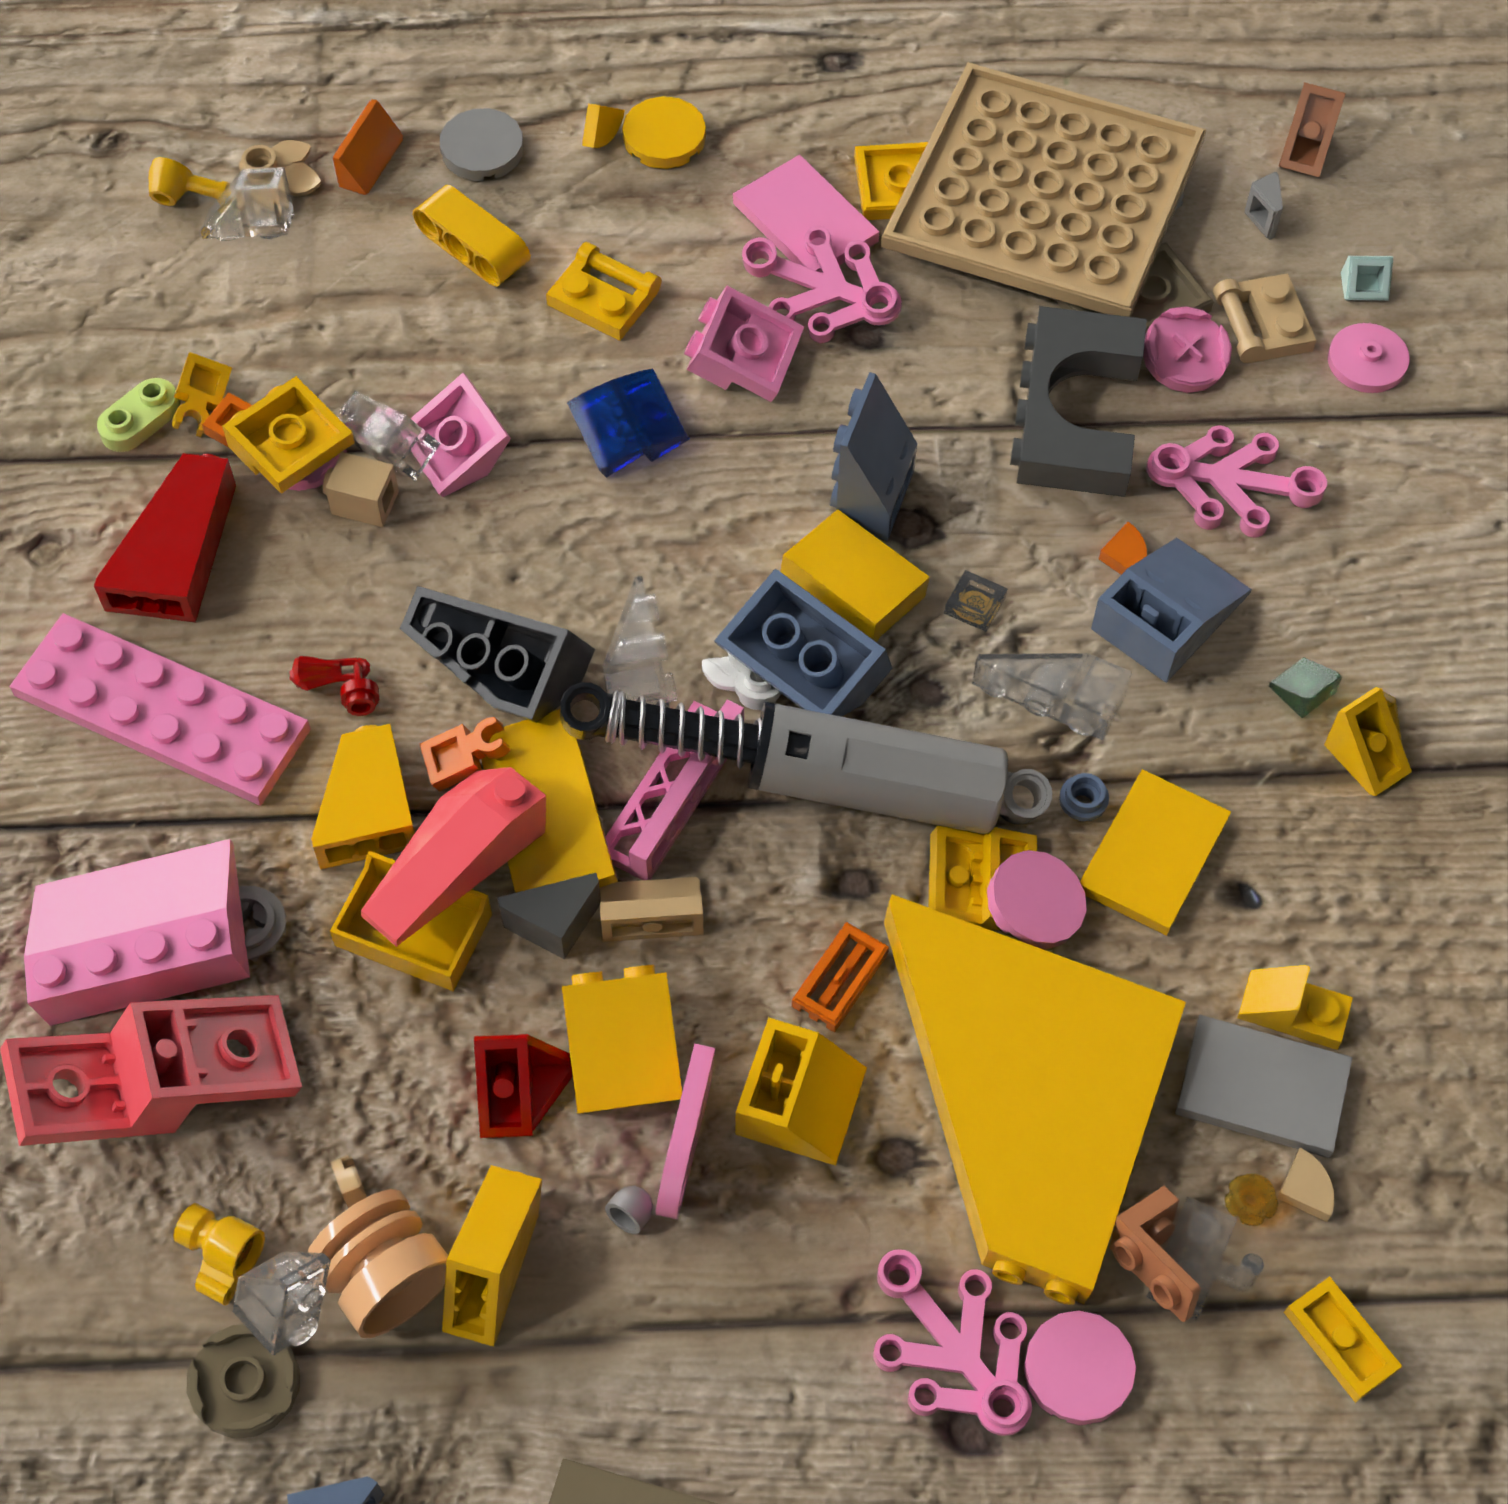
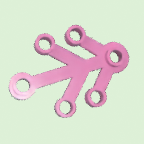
M823 226L811 227L805 234L806 250L811 255L816 256L822 273L778 257L776 246L767 238L758 237L751 239L743 247V263L749 274L756 277H766L773 274L812 289L788 299L784 297L776 298L770 303L769 308L775 311L787 309L789 313L786 317L793 321L795 320V315L836 300L852 304L831 314L819 312L811 316L808 321V329L811 339L815 342L826 343L834 337L835 330L862 320L872 325L880 326L891 323L900 314L901 297L898 291L888 283L879 282L871 263L870 247L863 241H852L844 250L845 263L849 269L857 271L862 288L846 282L831 248L830 232ZM818 237L825 239V242L821 245L811 243L813 239ZM855 252H861L865 254V256L859 260H855L850 257ZM760 258L768 260L764 264H754ZM879 302L887 305L883 309L872 308L874 304ZM818 324H827L829 326L823 332L814 329Z
M1222 425L1211 427L1206 436L1186 447L1173 443L1163 444L1150 454L1147 462V473L1155 483L1164 487H1175L1196 510L1194 521L1199 527L1206 530L1217 528L1222 521L1224 507L1218 500L1209 498L1196 481L1210 483L1241 517V531L1253 538L1265 534L1270 521V515L1266 509L1256 506L1242 489L1289 496L1291 502L1297 507L1310 508L1322 500L1327 487V479L1323 472L1311 466L1297 468L1291 477L1243 470L1255 462L1268 464L1274 461L1279 448V442L1275 436L1269 433L1257 434L1253 438L1252 443L1215 464L1198 462L1209 454L1221 457L1230 452L1234 441V434L1228 427ZM1219 438L1224 440L1225 443H1217L1213 439ZM1258 446L1268 447L1270 451H1263ZM1203 511H1211L1216 516H1206L1203 514ZM1248 519H1257L1261 524H1252Z
M901 1249L885 1254L879 1263L877 1281L881 1290L890 1297L902 1298L940 1346L905 1342L897 1335L886 1334L880 1337L875 1344L873 1352L875 1364L886 1372L897 1371L904 1365L961 1373L976 1390L941 1388L932 1379H918L911 1385L908 1393L909 1407L917 1415L929 1416L937 1410L977 1415L983 1427L993 1434L1009 1436L1021 1431L1028 1423L1032 1412L1031 1398L1027 1390L1017 1382L1020 1346L1027 1334V1324L1023 1317L1014 1312H1006L1000 1315L995 1322L993 1338L999 1346L994 1376L980 1359L985 1303L988 1301L992 1290L990 1277L978 1269L969 1270L962 1275L958 1286V1294L963 1301L959 1333L921 1286L922 1268L917 1257L911 1252ZM894 1270H902L908 1275L909 1281L904 1285H895L890 1281L888 1275ZM971 1280L979 1281L983 1284L985 1292L982 1295L973 1296L967 1292L965 1284ZM1005 1323H1012L1018 1327L1020 1335L1015 1339L1005 1338L1000 1331V1326ZM885 1345H894L899 1349L901 1356L895 1361H887L881 1356L880 1349ZM923 1388L928 1389L934 1394L935 1402L928 1406L921 1405L915 1399V1392ZM1000 1399L1006 1400L1012 1405L1013 1413L1007 1417L999 1416L993 1409V1403Z

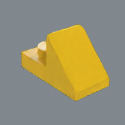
M1298 965L1255 969L1249 973L1237 1018L1338 1050L1342 1043L1353 997L1307 983L1310 966Z

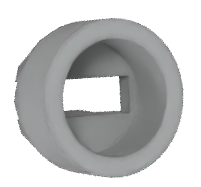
M637 1186L623 1187L615 1193L605 1206L608 1217L619 1228L631 1234H638L652 1215L650 1195L644 1189Z

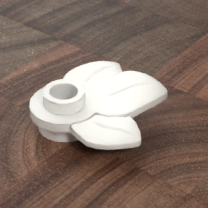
M729 653L727 657L702 660V671L709 682L718 689L735 691L740 702L747 708L762 710L764 702L775 704L782 694Z

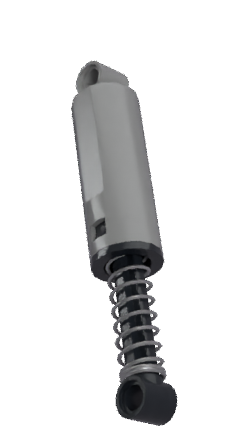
M580 682L572 685L564 693L560 704V721L564 730L572 737L580 740H590L599 736L604 737L606 743L610 741L611 744L615 742L617 737L621 746L625 745L628 740L639 742V747L643 750L648 743L658 745L661 754L668 747L678 749L680 757H683L686 751L698 753L700 761L704 760L706 755L717 757L719 765L723 764L725 759L735 760L739 769L743 767L744 763H750L748 788L980 834H989L994 829L999 815L1005 821L1012 824L1029 823L1042 815L1049 808L1052 800V787L1042 773L1033 769H1022L1014 773L1008 772V755L1002 748L780 704L764 702L760 718L756 719L753 724L744 723L741 714L737 715L734 720L724 719V714L721 710L715 716L705 715L704 709L701 706L694 713L685 711L683 703H679L676 709L665 707L663 699H660L656 705L645 703L643 695L639 696L637 701L627 700L623 691L619 693L616 690L614 694L606 693L600 686L591 682ZM582 700L593 702L599 710L598 716L590 722L578 721L571 713V708L575 703ZM1014 786H1024L1031 791L1034 797L1031 809H1024L1015 803L1012 794Z

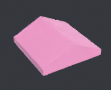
M464 373L396 431L437 493L442 497L488 476L511 439L471 380Z

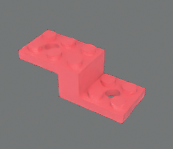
M279 995L130 1002L110 1033L6 1039L0 1048L19 1146L175 1133L196 1104L295 1097L302 1088ZM227 1040H238L248 1048L250 1057L243 1058L233 1054L227 1046ZM53 1080H68L77 1088L78 1096L69 1098L60 1095L53 1086Z

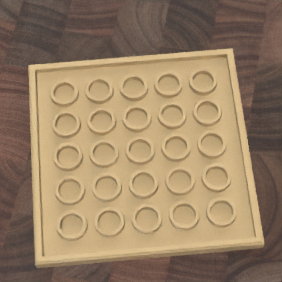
M967 62L882 235L881 247L1100 313L1131 317L1200 152L1207 129Z

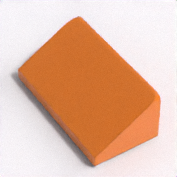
M372 99L369 101L333 156L339 187L362 195H367L403 141L401 131L377 100Z

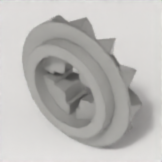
M256 886L239 887L243 923L253 911V919L256 926H258V929H249L246 933L247 957L257 962L259 956L266 952H275L278 941L282 936L286 935L285 925L287 916L280 900L270 891Z

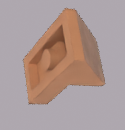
M1304 82L1279 167L1320 177L1346 93Z

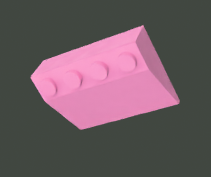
M231 839L35 886L24 953L27 1003L52 1026L127 1008L130 1002L156 1001L250 978L234 845Z

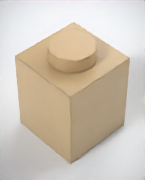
M341 452L335 467L327 470L322 487L323 493L327 495L332 515L379 527L384 526L399 492L393 464Z

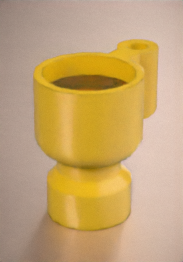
M193 1203L180 1216L174 1229L173 1239L176 1243L192 1251L202 1249L203 1260L200 1272L196 1278V1291L225 1306L233 1299L240 1279H243L258 1261L264 1247L265 1233L235 1216H227L216 1220L213 1211L198 1203Z

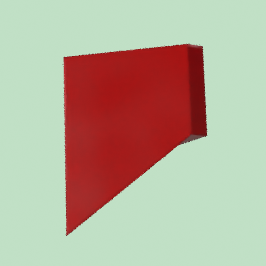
M528 1034L474 1036L480 1138L533 1136L535 1128L573 1077L570 1053Z

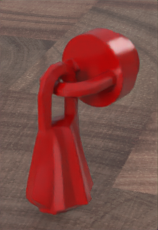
M300 656L294 659L292 669L289 671L290 680L297 688L305 691L336 682H345L340 688L341 704L347 709L348 713L355 716H365L372 713L380 700L377 683L365 678L370 673V663L363 658L319 659L310 656ZM354 665V673L342 674V666Z

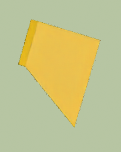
M1375 687L1338 711L1324 746L1369 795L1377 796L1412 772L1402 746L1395 697L1384 692L1382 688Z

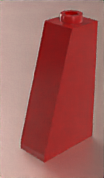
M183 453L95 580L94 588L104 611L196 623L236 489V482L228 458H220L213 454L195 455Z

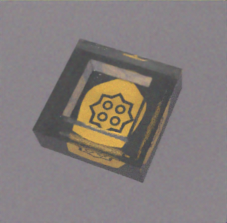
M965 570L945 605L944 614L987 632L1006 598L1008 588Z

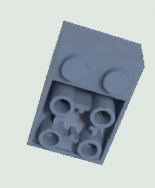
M869 372L863 389L855 388L848 408V416H851L848 426L841 424L836 434L833 452L838 453L832 471V480H836L831 495L830 506L835 507L836 510L839 509L878 539L888 541L915 471L918 443L875 373Z
M1175 538L1127 568L1098 598L1091 630L1167 683L1246 599L1252 589L1180 539Z

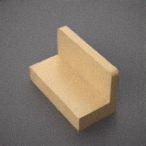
M697 877L616 882L600 887V917L603 942L704 935L700 880Z

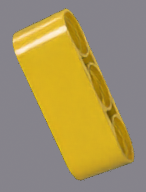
M451 185L443 186L413 210L414 221L426 237L492 286L498 287L531 259L526 243L518 234Z

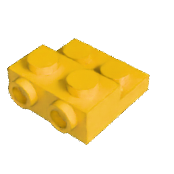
M297 376L283 385L274 387L264 398L248 409L237 412L227 423L222 425L228 447L255 475L261 473L281 494L355 443L353 432Z

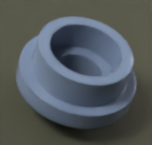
M1081 773L1069 778L1063 784L1059 801L1063 811L1071 818L1079 821H1092L1102 816L1106 811L1109 803V793L1102 780L1097 776ZM1077 796H1086L1092 803H1082L1075 798Z

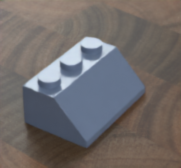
M776 568L714 640L718 646L800 708L840 717L863 705L893 669L885 648Z

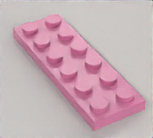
M62 613L9 686L15 697L259 806L263 804L311 730L307 719Z

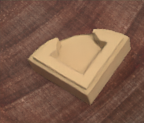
M1299 1148L1277 1199L1328 1222L1334 1207V1189L1323 1165L1312 1154Z
M345 1155L330 1161L347 1207L350 1208L355 1203L365 1199L367 1195L352 1156Z

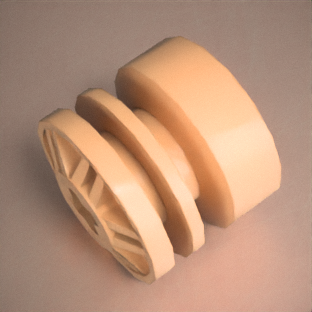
M388 1189L377 1192L352 1205L319 1233L310 1245L306 1255V1260L316 1276H322L321 1281L329 1293H341L338 1305L361 1338H373L385 1334L405 1323L424 1309L445 1287L446 1259L448 1254L433 1234H419L423 1225L421 1218L416 1211L410 1210L408 1200L400 1190Z

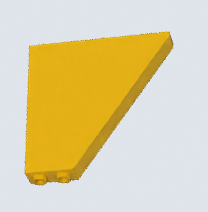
M892 894L888 903L884 925L981 1264L993 1269L992 1274L1007 1283L1022 1285L1025 1281L1043 1288L1044 1294L1056 1302L1073 1305L1077 1301L1085 1304L1094 1289L1186 1002Z

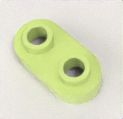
M162 378L147 379L107 408L97 421V429L103 444L108 449L116 452L132 450L172 420L177 408L180 406L179 399L174 398L176 389L173 384Z

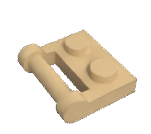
M1288 273L1237 282L1235 279H1225L1214 286V297L1216 302L1225 309L1238 341L1236 351L1243 363H1253L1313 352L1317 340ZM1248 302L1263 339L1254 335L1242 303Z

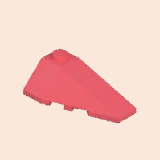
M511 767L474 772L439 798L362 908L361 917L397 947L545 833L546 795Z

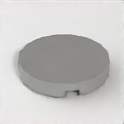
M490 108L471 109L457 114L446 123L440 133V152L446 167L458 177L472 181H484V176L495 174L496 179L505 176L519 164L523 156V133L517 121L504 112Z

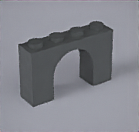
M1039 306L1037 323H1028L1024 349L1033 350L1032 361L1023 360L1020 388H1028L1027 400L1018 399L1015 426L1023 427L1022 439L1013 438L1010 465L1018 466L1017 484L1125 497L1132 470L1135 435L1086 429L1073 425L1057 413L1050 401L1049 393L1060 382L1081 375L1137 381L1143 359L1147 319Z

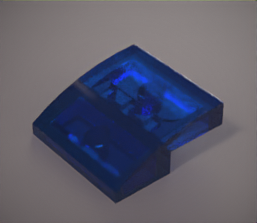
M653 368L610 380L567 402L599 471L606 478L643 455L653 462L690 439Z

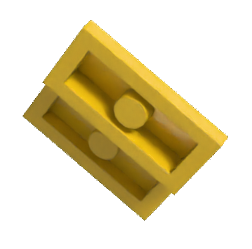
M937 826L930 834L928 907L989 930H1001L996 925L988 908L987 887L990 879L994 876L995 870L1011 855L1027 850L1037 851V835L994 827L989 834L983 835Z

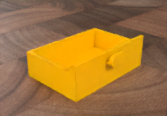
M839 509L783 554L780 571L875 642L925 598L930 576Z
M369 851L364 868L330 930L334 945L454 992L492 916L488 895L471 889L396 947L361 917L362 908L396 861Z

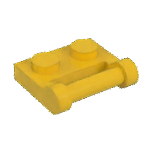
M586 241L579 247L574 261L546 293L547 305L621 341L658 294L662 279L649 271L643 274L600 253L599 247ZM593 268L635 288L636 291L631 295L588 273Z

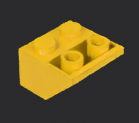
M768 1017L735 1112V1135L836 1166L867 1067L819 1032Z

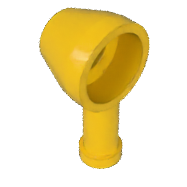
M164 157L154 158L149 168V196L159 204L173 206L187 191L215 198L218 202L225 203L227 201L230 191L229 182H218L194 175L185 165Z

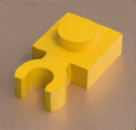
M192 352L188 353L174 398L185 401V403L181 404L174 414L172 420L173 428L178 429L183 418L190 416L198 422L196 436L201 438L204 435L202 424L209 417L207 410L214 411L222 401L233 367Z

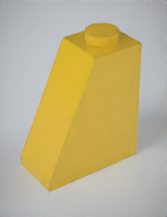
M391 724L381 726L365 725L359 727L354 732L341 735L311 838L320 870L365 860L369 851L380 855L403 851L415 834Z
M493 1165L490 1166L446 1259L442 1332L494 1347L539 1216L542 1179L526 1175L522 1172L511 1171Z

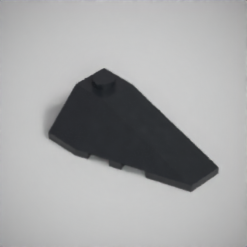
M417 586L400 626V629L445 665L456 677L470 686L493 708L536 723L560 706L564 693L572 685L583 681L595 652V648L567 629Z

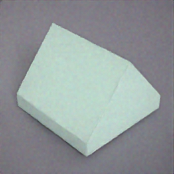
M1348 255L1341 271L1344 299L1389 301L1393 256Z

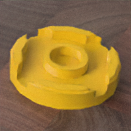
M666 96L649 98L635 105L625 116L622 127L623 141L626 151L631 156L633 153L636 157L640 158V163L648 167L660 169L680 167L690 162V157L695 155L696 152L699 154L703 150L706 139V125L700 111L687 101Z

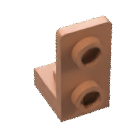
M1164 1185L1117 1216L1109 1249L1124 1269L1132 1271L1151 1290L1154 1299L1160 1306L1171 1310L1182 1322H1185L1194 1314L1201 1288L1161 1247L1175 1229L1173 1221L1179 1199Z

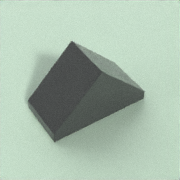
M596 873L497 897L505 929L563 959L567 957L601 902L599 881Z

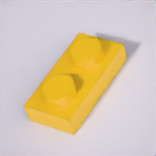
M1330 1276L1290 1304L1283 1312L1355 1403L1402 1368L1400 1362Z

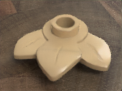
M286 140L279 142L272 148L265 145H254L244 151L239 163L241 176L246 182L252 184L254 197L269 207L284 208L288 203L289 195L296 197L308 195L321 185L319 175L304 163L311 150L310 144Z

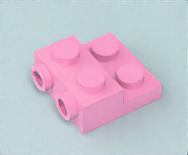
M727 285L717 300L712 297L708 299L699 316L698 321L704 323L705 327L702 333L697 330L694 332L685 349L684 354L691 358L687 370L724 390L728 388L731 382H734L772 402L780 390L805 326Z

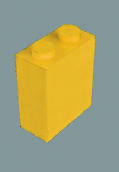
M654 965L635 966L623 969L624 978L605 981L603 980L602 971L572 975V985L562 986L577 1114L681 1099L682 1086L667 972L656 974Z

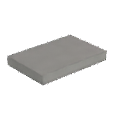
M1199 1015L1175 1114L1292 1148H1302L1307 1152L1330 1158L1334 1152L1352 1057Z

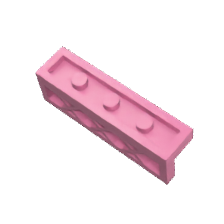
M726 700L721 708L724 719L734 720L737 715L741 714L744 720V707ZM693 701L688 709V712L695 713L697 708L701 706L704 709L705 715L715 716L717 711L696 701ZM668 747L664 753H659L605 836L613 866L641 880H651L724 763L719 765L717 757L706 755L704 760L700 761L698 753L686 751L685 755L680 757L678 749ZM690 757L677 778L669 782L665 771L668 764L672 761ZM661 777L662 784L655 785ZM665 795L651 818L644 820L641 810L644 801L649 798ZM636 815L638 822L631 823ZM641 832L629 851V857L614 850L621 837Z

